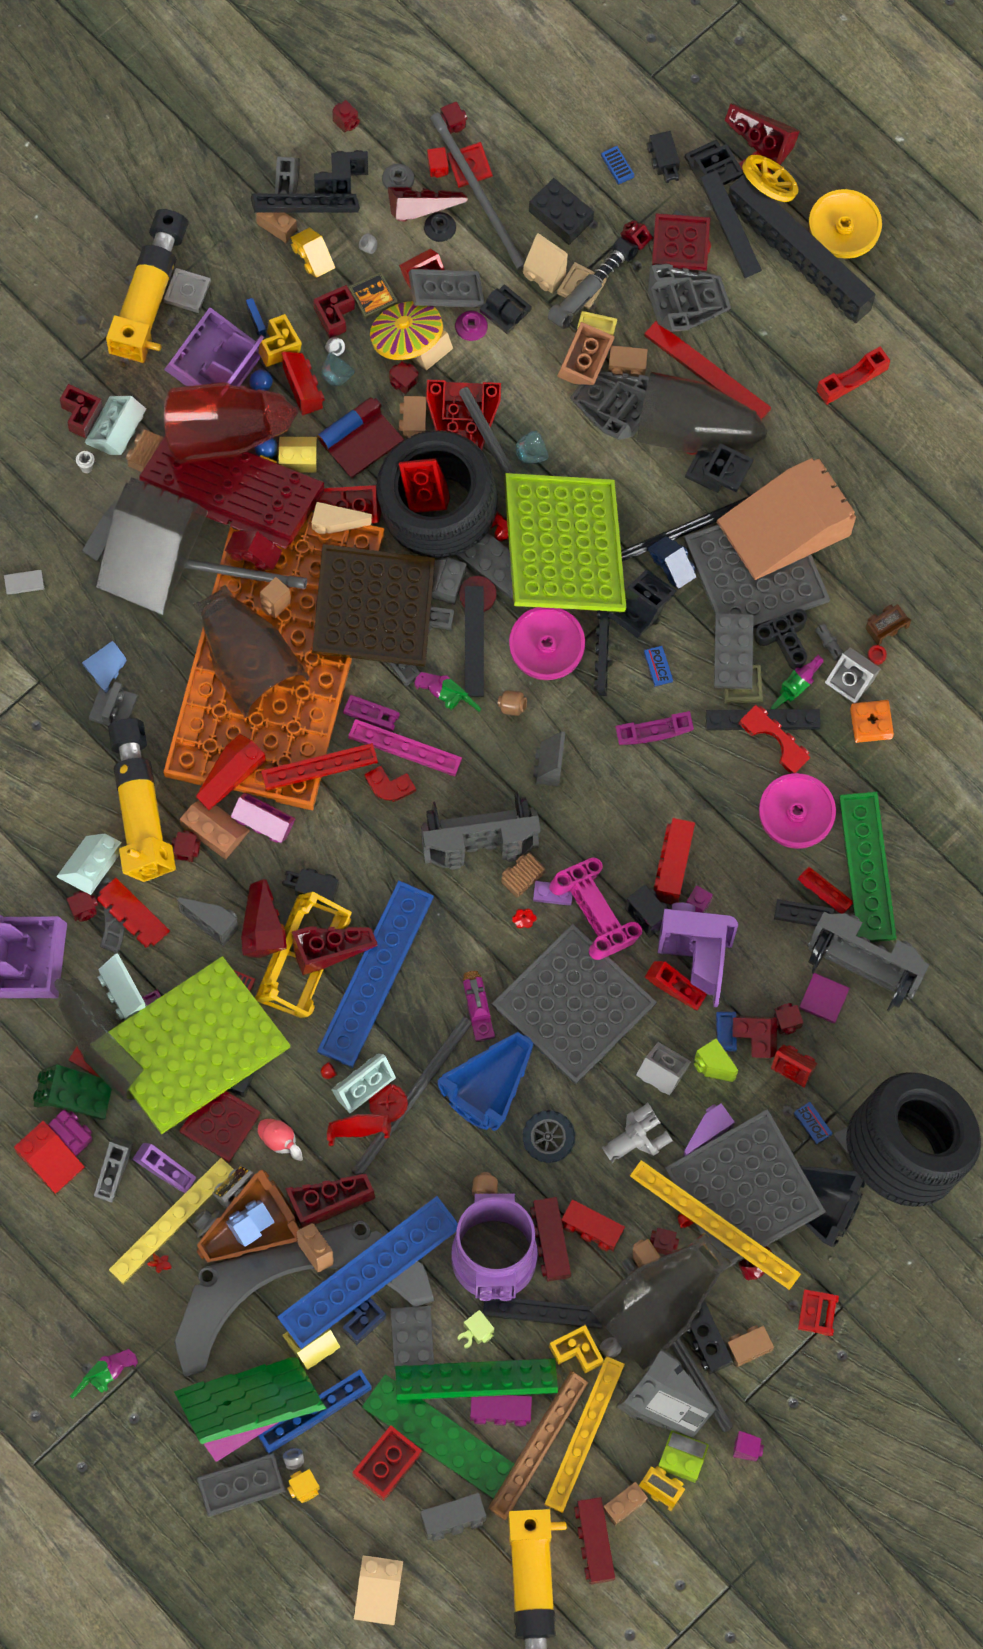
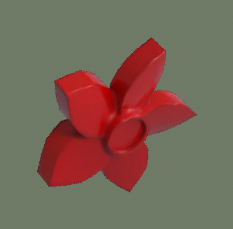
M153 1254L154 1261L148 1262V1266L156 1267V1272L158 1273L162 1269L169 1270L172 1268L168 1262V1255L159 1258L156 1254Z

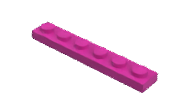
M355 719L348 735L349 739L366 745L373 743L374 748L454 777L462 761V757Z

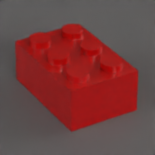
M390 1425L352 1472V1476L381 1500L385 1501L422 1455V1450Z

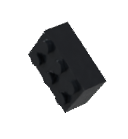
M555 178L529 201V212L568 245L594 219V211Z

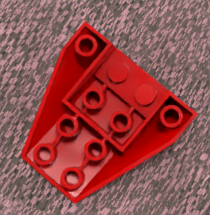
M427 380L426 399L435 431L443 430L460 434L474 442L482 450L485 440L461 398L459 391L465 387L470 389L491 428L501 400V383L483 382L481 384Z

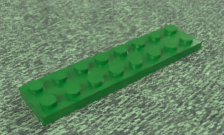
M868 792L839 795L853 912L863 922L858 937H865L870 942L896 940L878 793Z
M555 1358L395 1366L397 1400L558 1393Z
M386 1374L362 1406L364 1410L387 1426H393L421 1450L491 1499H494L514 1466V1463L422 1399L397 1400L396 1381Z

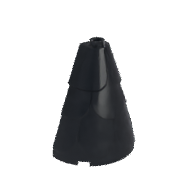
M800 1165L826 1211L805 1225L824 1244L835 1247L839 1242L837 1240L838 1236H844L855 1216L863 1195L860 1192V1188H864L866 1183L857 1171L802 1167Z

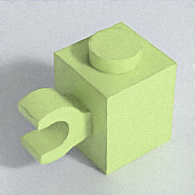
M479 1310L464 1322V1327L467 1331L461 1333L457 1339L460 1341L462 1338H467L468 1343L464 1345V1348L468 1349L472 1345V1338L478 1344L482 1341L483 1343L488 1342L493 1337L494 1327Z

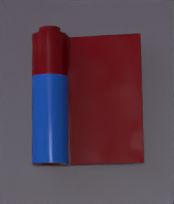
M368 398L317 435L321 445L351 479L390 452L401 441H404V438L381 414L380 408L382 405L376 398Z

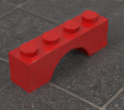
M880 346L864 355L849 370L840 374L832 373L820 380L816 391L825 404L828 405L887 371L890 359Z
M755 705L738 724L750 736L768 734L774 737L781 747L779 764L790 774H795L810 759L808 756L809 752L803 746L799 747L794 742L795 738L790 733H785L780 729L782 727L781 724L775 719L771 720L767 716L768 712L762 706L758 707Z

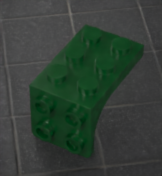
M57 1064L39 1072L37 1082H39L38 1088L33 1095L34 1107L52 1106L100 1120L106 1118L113 1081Z

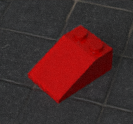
M426 459L399 462L409 509L414 513L447 510L450 494L446 479L437 460Z
M783 1044L777 1050L770 1069L805 1088L818 1063L811 1056H803L798 1053L795 1047Z
M44 1121L38 1124L14 1146L15 1152L55 1194L85 1168Z

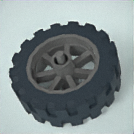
M547 1110L534 1114L526 1122L522 1140L526 1151H528L531 1157L540 1162L554 1163L570 1154L575 1145L576 1133L572 1122L565 1115L557 1111ZM548 1122L557 1124L551 1132L549 1131ZM543 1123L546 1128L545 1133L537 1129ZM560 1126L563 1135H554V1132ZM535 1132L543 1135V1138L535 1141ZM554 1138H563L560 1147L554 1141ZM546 1141L544 1150L539 1148L537 1144ZM549 1142H552L556 1150L548 1151Z

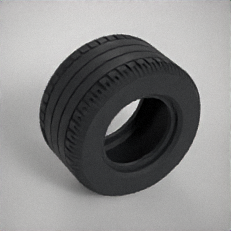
M433 430L415 434L410 438L408 437L389 452L378 473L377 497L387 528L398 543L413 553L432 558L461 554V552L463 553L465 550L471 549V547L480 542L492 527L498 509V494L490 463L483 451L474 442L460 434L451 433L450 431ZM436 459L444 477L459 482L467 490V498L456 510L443 516L427 517L414 513L408 506L399 462Z
M906 1072L896 1074L884 1080L854 1112L848 1124L846 1144L855 1170L872 1190L894 1203L904 1206L921 1207L933 1204L944 1198L974 1167L981 1150V1133L972 1109L955 1089L935 1077L922 1073ZM898 1120L905 1121L920 1130L930 1142L934 1154L925 1153L912 1146L903 1136Z

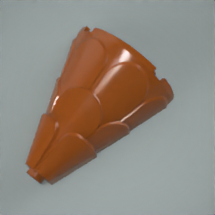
M262 1169L254 1174L240 1194L233 1199L222 1216L215 1220L197 1244V1253L202 1260L206 1259L207 1262L239 1257L244 1253L266 1250L270 1247L298 1241L296 1232L302 1229V1227L297 1226L298 1219L274 1180L269 1181V1174ZM253 1200L257 1202L259 1200L263 1202L275 1223L260 1232L261 1237L247 1246H243L236 1240L226 1221L229 1220V1216L234 1212H241L246 1209L245 1206Z

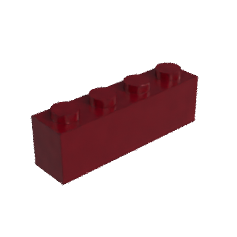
M557 1197L533 1201V1207H530L531 1218L536 1220L537 1225L534 1226L535 1238H539L540 1245L537 1246L538 1256L543 1258L544 1263L541 1265L542 1277L546 1276L547 1282L570 1278L571 1270Z
M602 1497L577 1501L574 1513L575 1518L580 1520L581 1527H577L579 1539H583L584 1547H581L582 1559H586L587 1567H584L585 1578L590 1580V1584L614 1581L615 1573Z

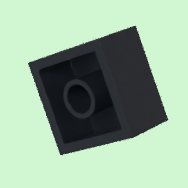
M644 884L627 898L625 910L650 938L660 930L664 909L669 908L664 902H660L656 898L657 894L651 887L648 888Z

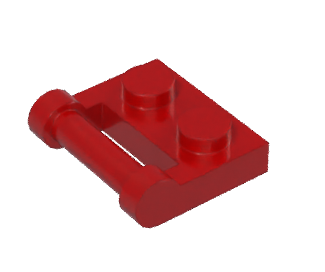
M804 1289L798 1330L833 1336L834 1329L832 1327L839 1296ZM823 1300L828 1301L825 1327L819 1326Z

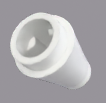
M82 451L76 456V463L82 472L90 473L92 471L94 456L91 452Z

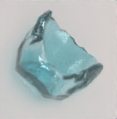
M333 352L327 355L321 367V377L331 386H341L355 373L349 364H346Z
M537 430L531 431L519 438L515 445L518 459L525 464H535L549 458L548 451L545 448L546 445L541 435L537 433Z

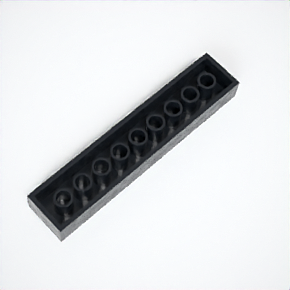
M745 174L730 186L729 199L742 221L750 224L757 235L764 237L770 247L778 250L783 259L792 263L793 268L801 272L809 283L814 284L823 296H827L836 308H840L849 320L857 323L872 310L875 293L773 198L759 191L747 179Z

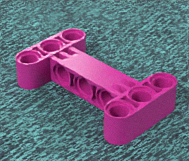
M589 858L558 872L551 881L549 888L555 895H563L569 891L572 893L598 936L589 948V955L595 960H600L633 945L642 934V928L636 922H629L623 926L620 925L593 881L603 868L602 862L597 858Z

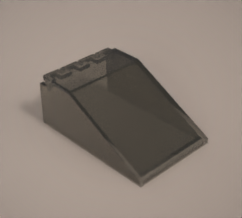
M131 477L129 483L125 484L114 510L96 588L164 615L208 511L199 504L183 497L178 502L179 496L168 491H164L161 496L162 489L147 484L145 487V482Z

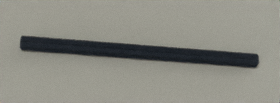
M748 497L621 550L622 562L649 551L648 547L664 537L675 540L717 522L720 517Z

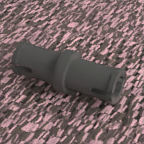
M826 624L820 625L821 629L817 627L815 632L823 641L824 648H827L834 660L838 661L840 659L839 656H842L844 652L838 645L837 638L832 636Z

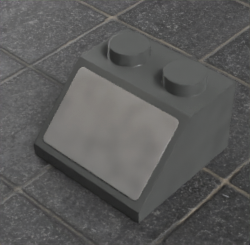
M450 558L435 559L432 586L433 599L455 605L466 573V563Z

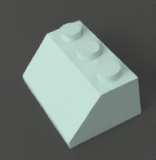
M110 396L85 443L109 455H122L127 448L130 438L134 435L138 423L143 419L146 408L132 396Z
M107 834L86 836L59 872L57 878L91 895L119 857V848H121L122 842Z
M118 953L113 955L98 969L100 976L97 978L102 987H107L109 992L106 994L111 1004L115 1002L118 1009L115 1011L119 1019L127 1020L146 1006Z
M376 1054L360 1068L353 1071L347 1078L339 1082L332 1088V1091L337 1101L351 1113L396 1077L384 1054Z

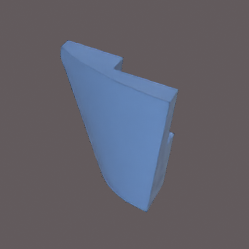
M112 641L83 661L82 664L106 693L110 689V682L113 678L116 679L119 669L124 666L127 660Z

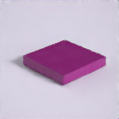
M814 973L799 1009L835 1024L850 988Z

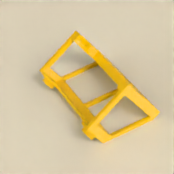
M315 892L297 896L284 927L287 949L273 953L255 996L258 1002L299 1018L309 1017L313 1013L315 1006L311 998L324 969L310 973L297 1006L277 997L279 983L276 981L287 955L296 958L295 953L289 951L293 943L292 931L298 930L304 914H308L312 906L334 914L330 927L346 929L351 922V911ZM317 899L337 910L316 903ZM275 1000V1001H277L278 1003H280V1004H282V1005H284V1006H286V1007H288V1008H290V1009H287V1008H285V1007H282V1006H280V1005L274 1004V1003L269 1002V1001Z

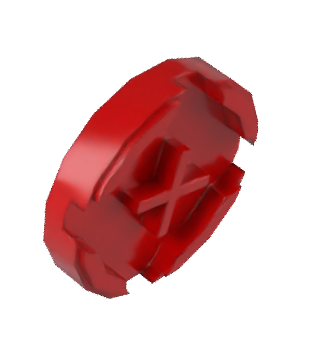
M389 1084L390 1086H385L369 1099V1109L371 1114H388L390 1122H393L403 1116L407 1110L408 1100L405 1092L400 1087Z

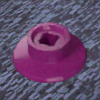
M476 311L462 313L455 322L457 334L467 341L479 340L486 334L488 329L486 318ZM469 322H470V323H473V322H474L475 325H474V326H473V325H470V326H469L468 323H469Z

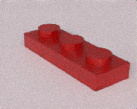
M810 867L797 879L840 914H844L853 905V901Z

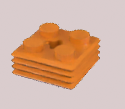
M888 700L851 704L850 711L856 743L893 738L894 731ZM872 718L873 720H875V724H872L871 721H869V719Z

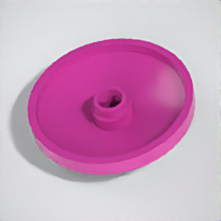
M537 607L525 612L515 622L510 633L509 648L513 661L522 672L536 679L554 680L566 676L578 666L584 654L585 637L580 623L569 612L561 608Z
M787 774L777 778L765 789L759 804V818L765 832L775 842L789 848H807L821 842L831 831L836 816L835 801L829 789L818 779L806 774Z

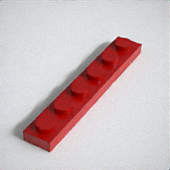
M371 743L261 770L267 791L376 764L378 760L374 745Z

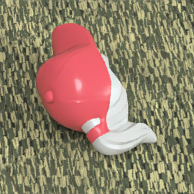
M275 1119L260 1121L258 1135L268 1148L276 1153H291L293 1159L303 1160L301 1149L295 1143V1134L290 1126Z

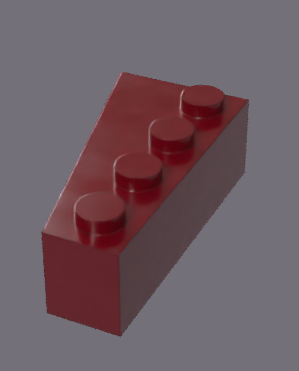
M366 1174L340 1178V1180L322 1181L319 1184H306L297 1188H285L302 1228L310 1224L316 1225L375 1199L374 1190Z

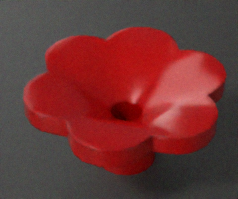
M529 908L518 909L512 917V921L516 923L517 928H530L537 919L532 909Z

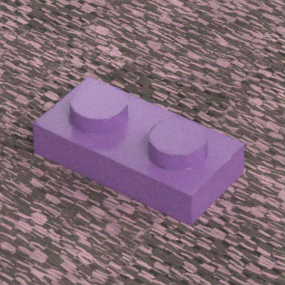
M535 881L534 902L571 906L572 893L570 891L563 895H555L550 891V882Z

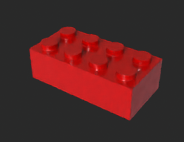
M672 818V823H667L661 859L659 860L656 875L658 877L655 879L653 889L657 894L656 898L660 902L672 905L679 901L695 822Z

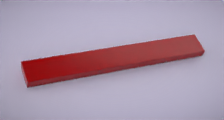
M657 321L645 332L644 336L757 422L760 423L771 410L768 404L675 334L658 325Z

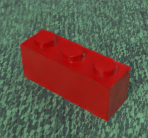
M573 1199L561 1219L563 1229L570 1233L575 1231L581 1234L580 1237L582 1239L598 1243V1247L605 1251H614L625 1229V1226Z

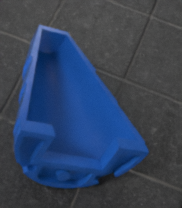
M517 1032L490 1046L488 1050L468 1059L467 1062L439 1078L438 1087L443 1097L447 1095L449 1101H451L449 1105L471 1124L484 1130L491 1128L493 1131L499 1129L507 1117L520 1079L524 1076L533 1049L532 1040L528 1036Z

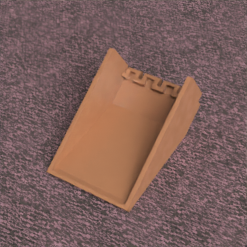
M811 458L789 468L717 520L718 525L754 580L851 535L856 519L855 511L848 501L844 502L846 500L839 487H835V481L829 472H826L827 469L820 459L813 460Z

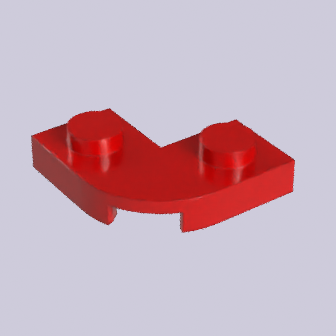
M382 766L364 774L373 793L378 798L395 802L416 792V788L407 773L392 781L389 780Z

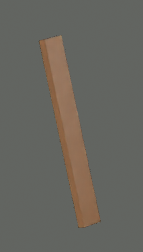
M570 1371L488 1507V1510L503 1520L507 1519L509 1511H512L589 1383L575 1372Z

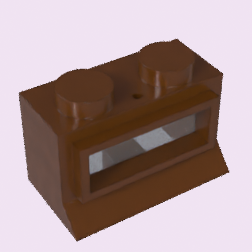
M891 604L884 608V613L879 616L874 614L868 618L865 629L877 645H881L885 637L889 635L891 637L895 636L898 629L903 626L905 629L909 628L911 619L906 616L898 604L894 607Z

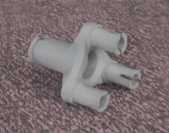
M647 1102L635 1112L631 1111L627 1114L626 1131L608 1142V1145L602 1146V1149L609 1160L614 1163L615 1159H620L636 1147L654 1156L659 1153L658 1150L673 1142L667 1131L653 1140L648 1139L646 1132L660 1124V1121Z

